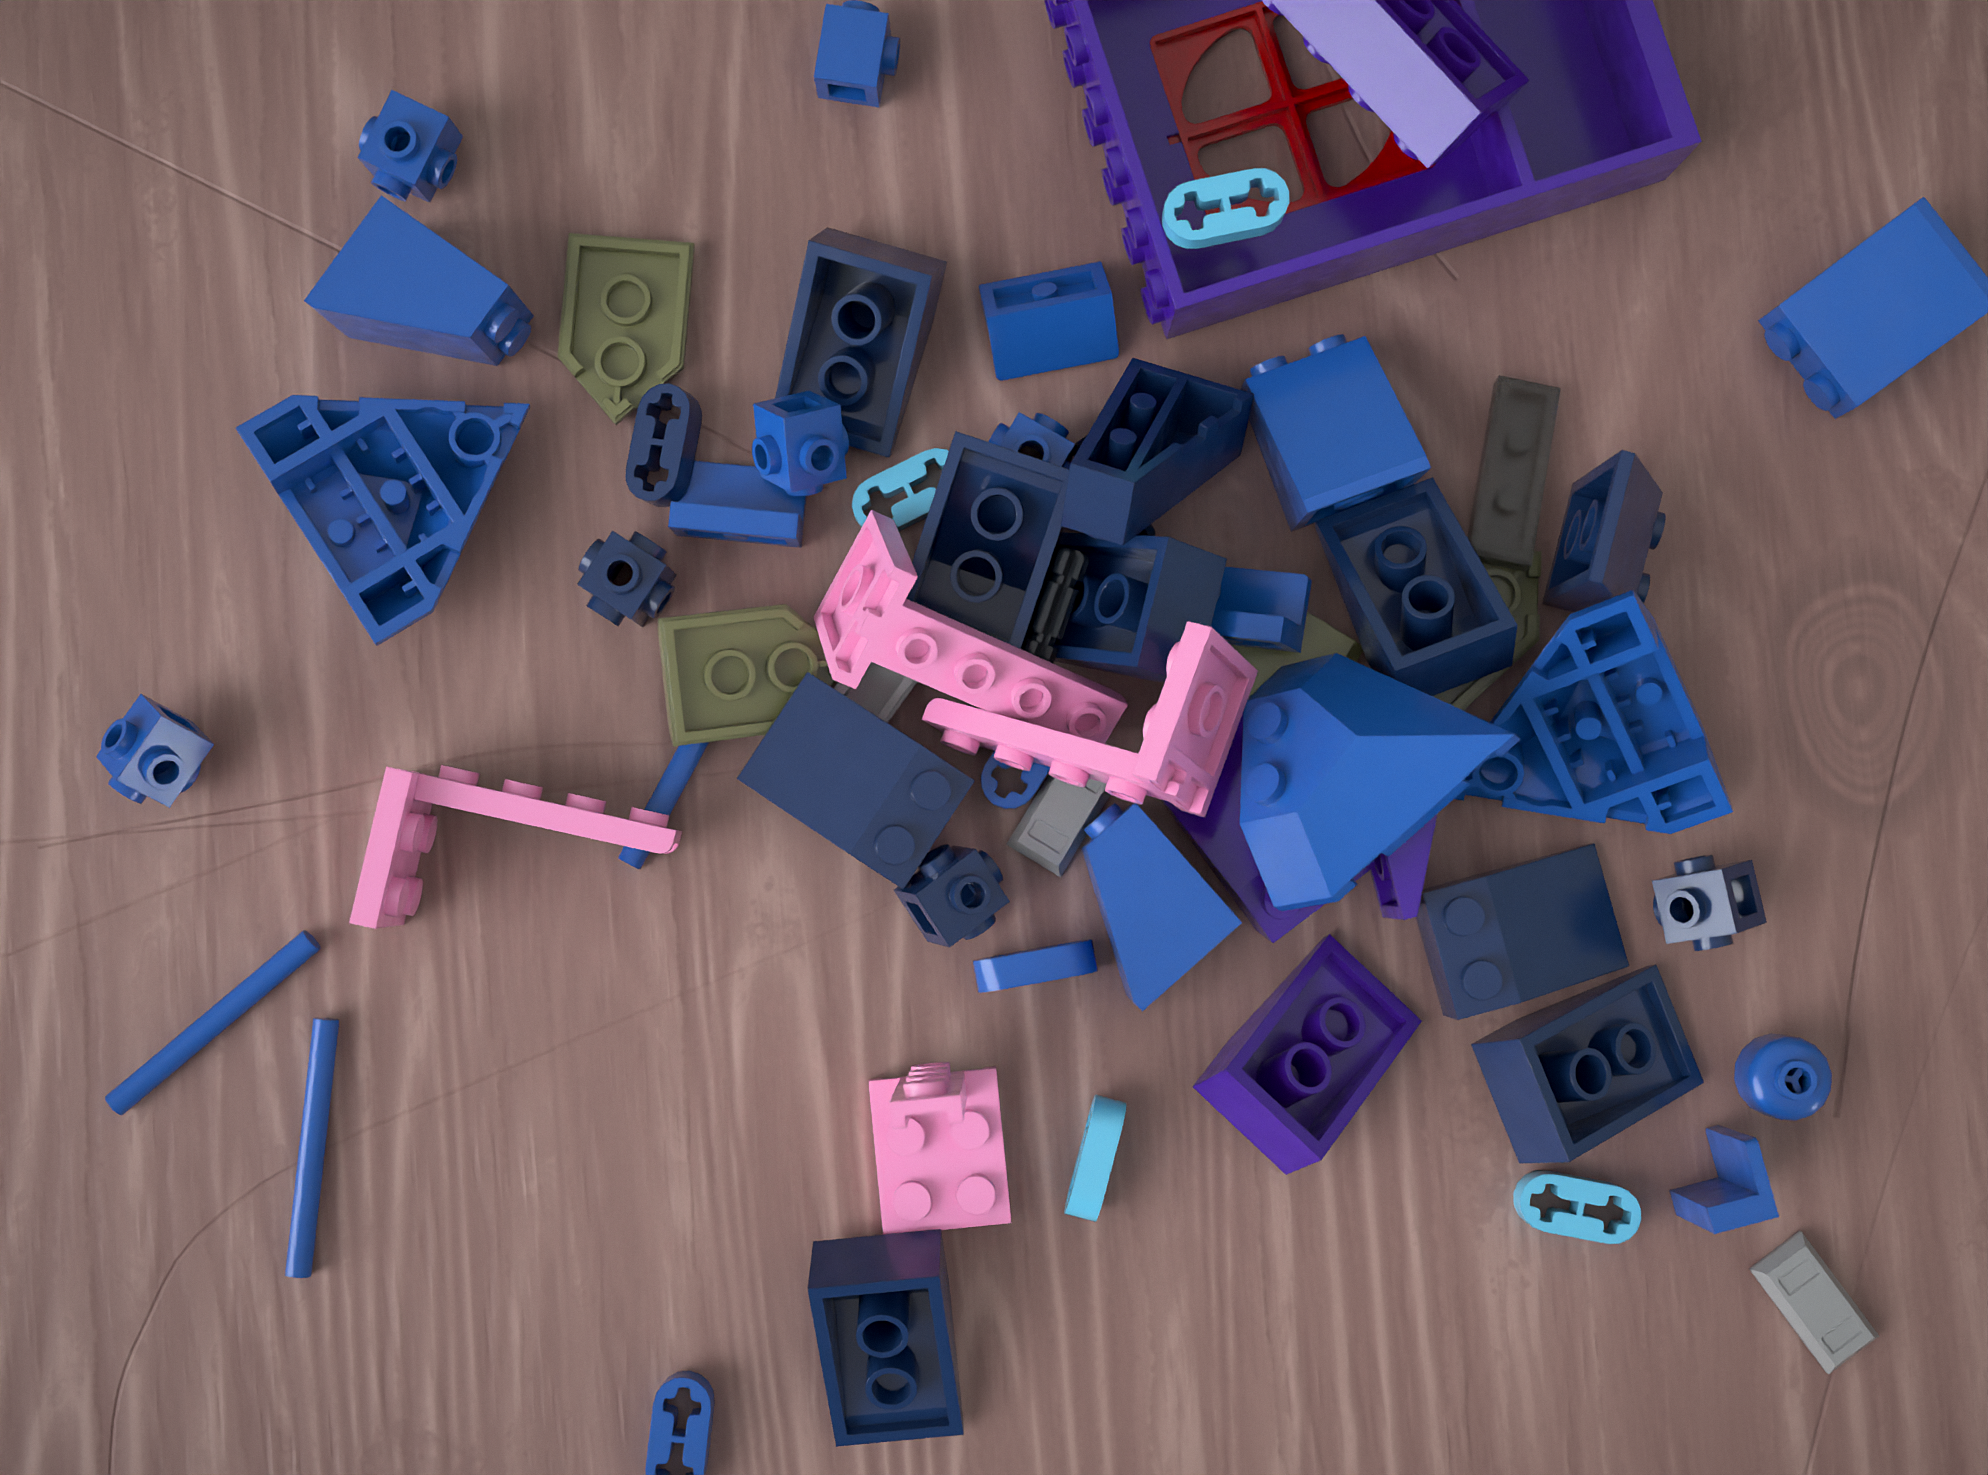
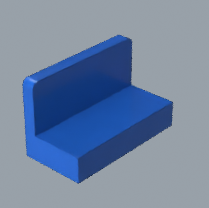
M1101 261L978 285L981 305L989 333L994 370L998 380H1008L1106 361L1119 356L1113 297Z
M694 461L691 480L686 494L679 502L671 501L668 527L676 536L801 548L807 496L787 494L785 489L760 477V472L756 466Z
M1225 567L1221 582V593L1216 603L1211 627L1230 645L1301 653L1312 580L1304 574Z
M1720 1125L1706 1128L1705 1131L1718 1177L1669 1190L1676 1215L1713 1234L1779 1217L1758 1140L1755 1137Z

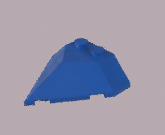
M291 395L235 428L371 639L378 646L434 612L527 416L530 404L504 403V406L466 405L465 401L359 397V401L320 400L318 396Z
M1634 590L1569 614L1489 722L1514 733L1521 740L1502 757L1496 753L1488 757L1466 777L1470 785L1454 798L1464 801L1465 795L1500 800L1502 801V807L1598 823H1605L1606 818L1645 824V828L1648 831L1672 834L1733 812L1702 722L1654 617Z
M1338 653L1281 666L1248 697L1244 708L1240 826L1274 908L1286 911L1340 901L1357 886L1353 878L1381 853L1388 857L1470 785L1466 780L1469 774L1493 753L1502 757L1521 738L1514 733Z

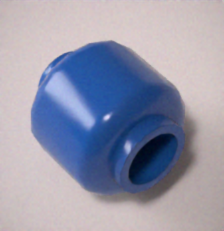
M1769 1033L1754 1038L1741 1050L1735 1062L1734 1081L1739 1095L1750 1108L1778 1120L1797 1121L1813 1115L1825 1104L1831 1091L1832 1073L1827 1058L1816 1045L1800 1037Z

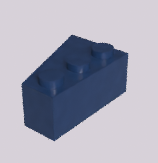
M1132 358L1070 464L1061 526L1085 533L1095 539L1107 540L1120 545L1126 544L1241 455L1254 394Z

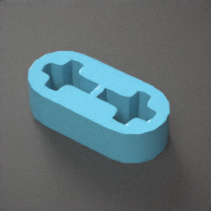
M1252 168L1188 181L1178 185L1168 195L1162 213V226L1166 236L1175 245L1185 249H1198L1262 236L1272 232L1281 223L1289 205V190L1285 181L1276 172L1266 168ZM1250 188H1259L1262 197H1273L1274 199L1269 204L1264 217H1257L1253 207L1231 210V205L1246 201ZM1194 201L1195 207L1200 211L1215 208L1220 210L1218 213L1205 216L1200 230H1191L1188 220L1177 221L1175 217L1182 214L1184 202Z
M939 448L923 451L861 483L856 489L852 501L854 516L861 528L867 519L863 511L871 506L869 495L876 491H880L885 499L905 491L908 498L891 507L892 519L898 531L926 519L936 489L928 487L914 494L911 488L927 479L926 467L936 463L942 471L949 451Z
M1095 1094L1072 1174L1064 1214L1093 1222L1097 1221L1120 1139L1127 1103Z
M1535 1170L1521 1178L1513 1193L1514 1207L1517 1214L1527 1224L1543 1232L1606 1244H1620L1629 1240L1637 1232L1641 1222V1208L1637 1199L1628 1190L1606 1181L1548 1170ZM1550 1184L1551 1193L1562 1199L1570 1200L1569 1210L1554 1207L1548 1208L1545 1218H1540V1209L1530 1204L1532 1193L1542 1194L1545 1190V1185ZM1609 1196H1613V1204L1623 1209V1216L1621 1220H1611L1608 1224V1229H1604V1223L1591 1214L1583 1213L1585 1203L1606 1206Z

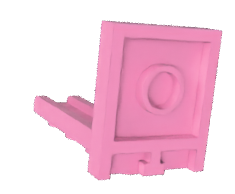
M873 510L870 511L813 617L832 680L856 689L870 663L873 662L988 712L1098 743H1106L1128 706L1122 695L1108 687L906 599L918 578L894 520Z
M1187 622L1181 641L1177 642L1169 653L1166 667L1167 679L1158 703L1150 708L1145 718L1143 727L1144 741L1139 754L942 698H935L928 703L922 720L943 733L940 740L942 744L959 752L975 756L979 747L996 751L993 758L997 761L1020 770L1030 771L1033 762L1050 767L1048 773L1050 776L1074 786L1085 788L1088 779H1093L1106 783L1105 791L1120 799L1143 804L1145 795L1168 801L1181 811L1205 817L1258 670L1212 627Z
M441 765L438 777L386 767L349 923L377 929L404 925L406 915L414 916L419 906L423 888V880L415 877L421 852L429 853L437 830V816L430 815L432 804L660 854H669L678 848L682 831L667 828L669 815L631 807L629 819L604 814L606 801L568 793L566 804H557L540 800L543 787L504 779L502 791L477 786L480 773Z
M935 1062L911 1066V1071L908 1072L909 1076L870 1079L869 1092L883 1235L1011 1223L996 1066L950 1072V1062Z

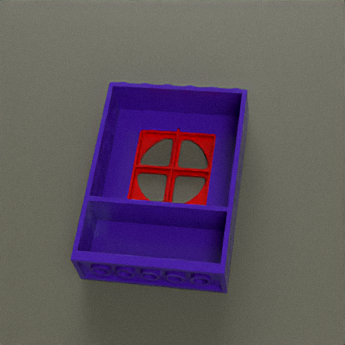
M1044 0L1053 29L1060 27L1064 29L1068 49L1063 50L1062 54L1069 81L1073 88L1083 86L1088 108L1082 110V117L1092 147L1102 144L1107 167L1103 168L1101 172L1108 199L1112 206L1122 204L1127 227L1121 228V235L1131 265L1141 263L1145 274L1147 286L1141 288V296L1147 317L1152 325L1161 322L1167 340L1664 181L1702 141L1653 0H1455L1530 81L1456 150L1431 167L1427 168L1420 160H1415L1406 155L1396 144L1394 132L1390 130L1384 147L1374 161L1356 178L1341 187H1333L1326 182L1306 125V118L1313 112L1353 100L1348 89L1349 84L1343 78L1309 89L1297 88L1291 80L1273 26V21L1280 15L1271 11L1262 0ZM1236 29L1248 31L1254 41L1270 89V98L1262 104L1197 124L1190 123L1183 114L1182 97L1187 80L1194 67L1208 49L1219 39ZM1268 126H1276L1282 129L1303 188V195L1300 199L1289 202L1281 223L1272 232L1262 236L1198 249H1185L1175 245L1166 236L1163 229L1162 213L1168 195L1178 185L1210 177L1199 162L1198 152L1206 146ZM1247 197V200L1243 203L1231 205V210L1253 207L1257 217H1264L1269 204L1272 202ZM1194 201L1184 202L1182 214L1175 217L1177 221L1188 220L1191 230H1200L1204 217L1209 214L1218 213L1220 210L1215 208L1200 211L1195 207Z

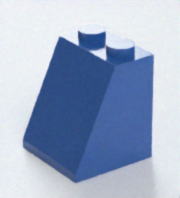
M382 195L304 300L349 338L498 366L505 355L512 357L523 347L531 332L529 322L534 317L507 283Z
M1922 197L1759 319L1758 322L1765 329L1764 337L1773 353L1784 361H1790L1805 380L1803 387L1809 399L1821 410L1829 411L1834 419L1864 403L1988 313V277L1926 198Z
M1344 334L1332 336L1309 347L1311 356L1289 364L1285 356H1278L1263 361L1249 370L1252 377L1245 379L1240 389L1254 394L1249 421L1291 532L1312 525L1321 518L1413 485L1431 469L1427 455L1366 336L1347 342Z
M1114 803L1084 829L1091 840L1081 849L1126 995L1138 1008L1144 1011L1236 929L1242 921L1138 804L1134 803L1122 811Z

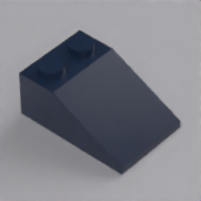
M829 227L812 237L808 241L775 398L811 391L840 404L842 424L847 431L849 446L889 458L894 450L933 324L947 261Z
M955 431L912 561L918 578L906 599L1021 649L1062 528L1061 522L1070 469Z
M1621 450L1572 484L1542 604L1577 612L1631 590L1635 591L1644 604L1650 586V574L1643 573L1648 550H1654L1660 542L1665 527L1666 515L1658 511L1663 492L1635 453Z
M1433 477L1315 521V529L1371 669L1430 696H1434L1512 666L1518 625Z
M1060 532L1056 546H1065L1086 554L1089 557V564L1083 581L1076 580L1074 589L1078 590L1079 593L1062 640L1056 638L1053 647L1059 649L1054 662L1165 682L1167 679L1166 667L1169 653L1172 647L1181 641L1187 622L1211 627L1216 603L1221 593V582L1227 558L1171 537L1136 535L1126 544L1120 545L1107 540L1092 538L1085 533ZM1047 570L1046 580H1049L1052 571ZM1028 628L1025 636L1027 638H1029L1031 632L1030 628Z
M809 672L805 674L737 776L739 781L902 889L905 888L975 781Z
M1595 843L1422 890L1416 920L1443 1016L1456 1020L1519 1004L1629 967Z
M1656 964L1645 966L1516 1019L1471 1044L1519 1164L1571 1162L1704 1083Z
M941 1229L813 1241L807 1289L836 1447L964 1435L950 1285Z

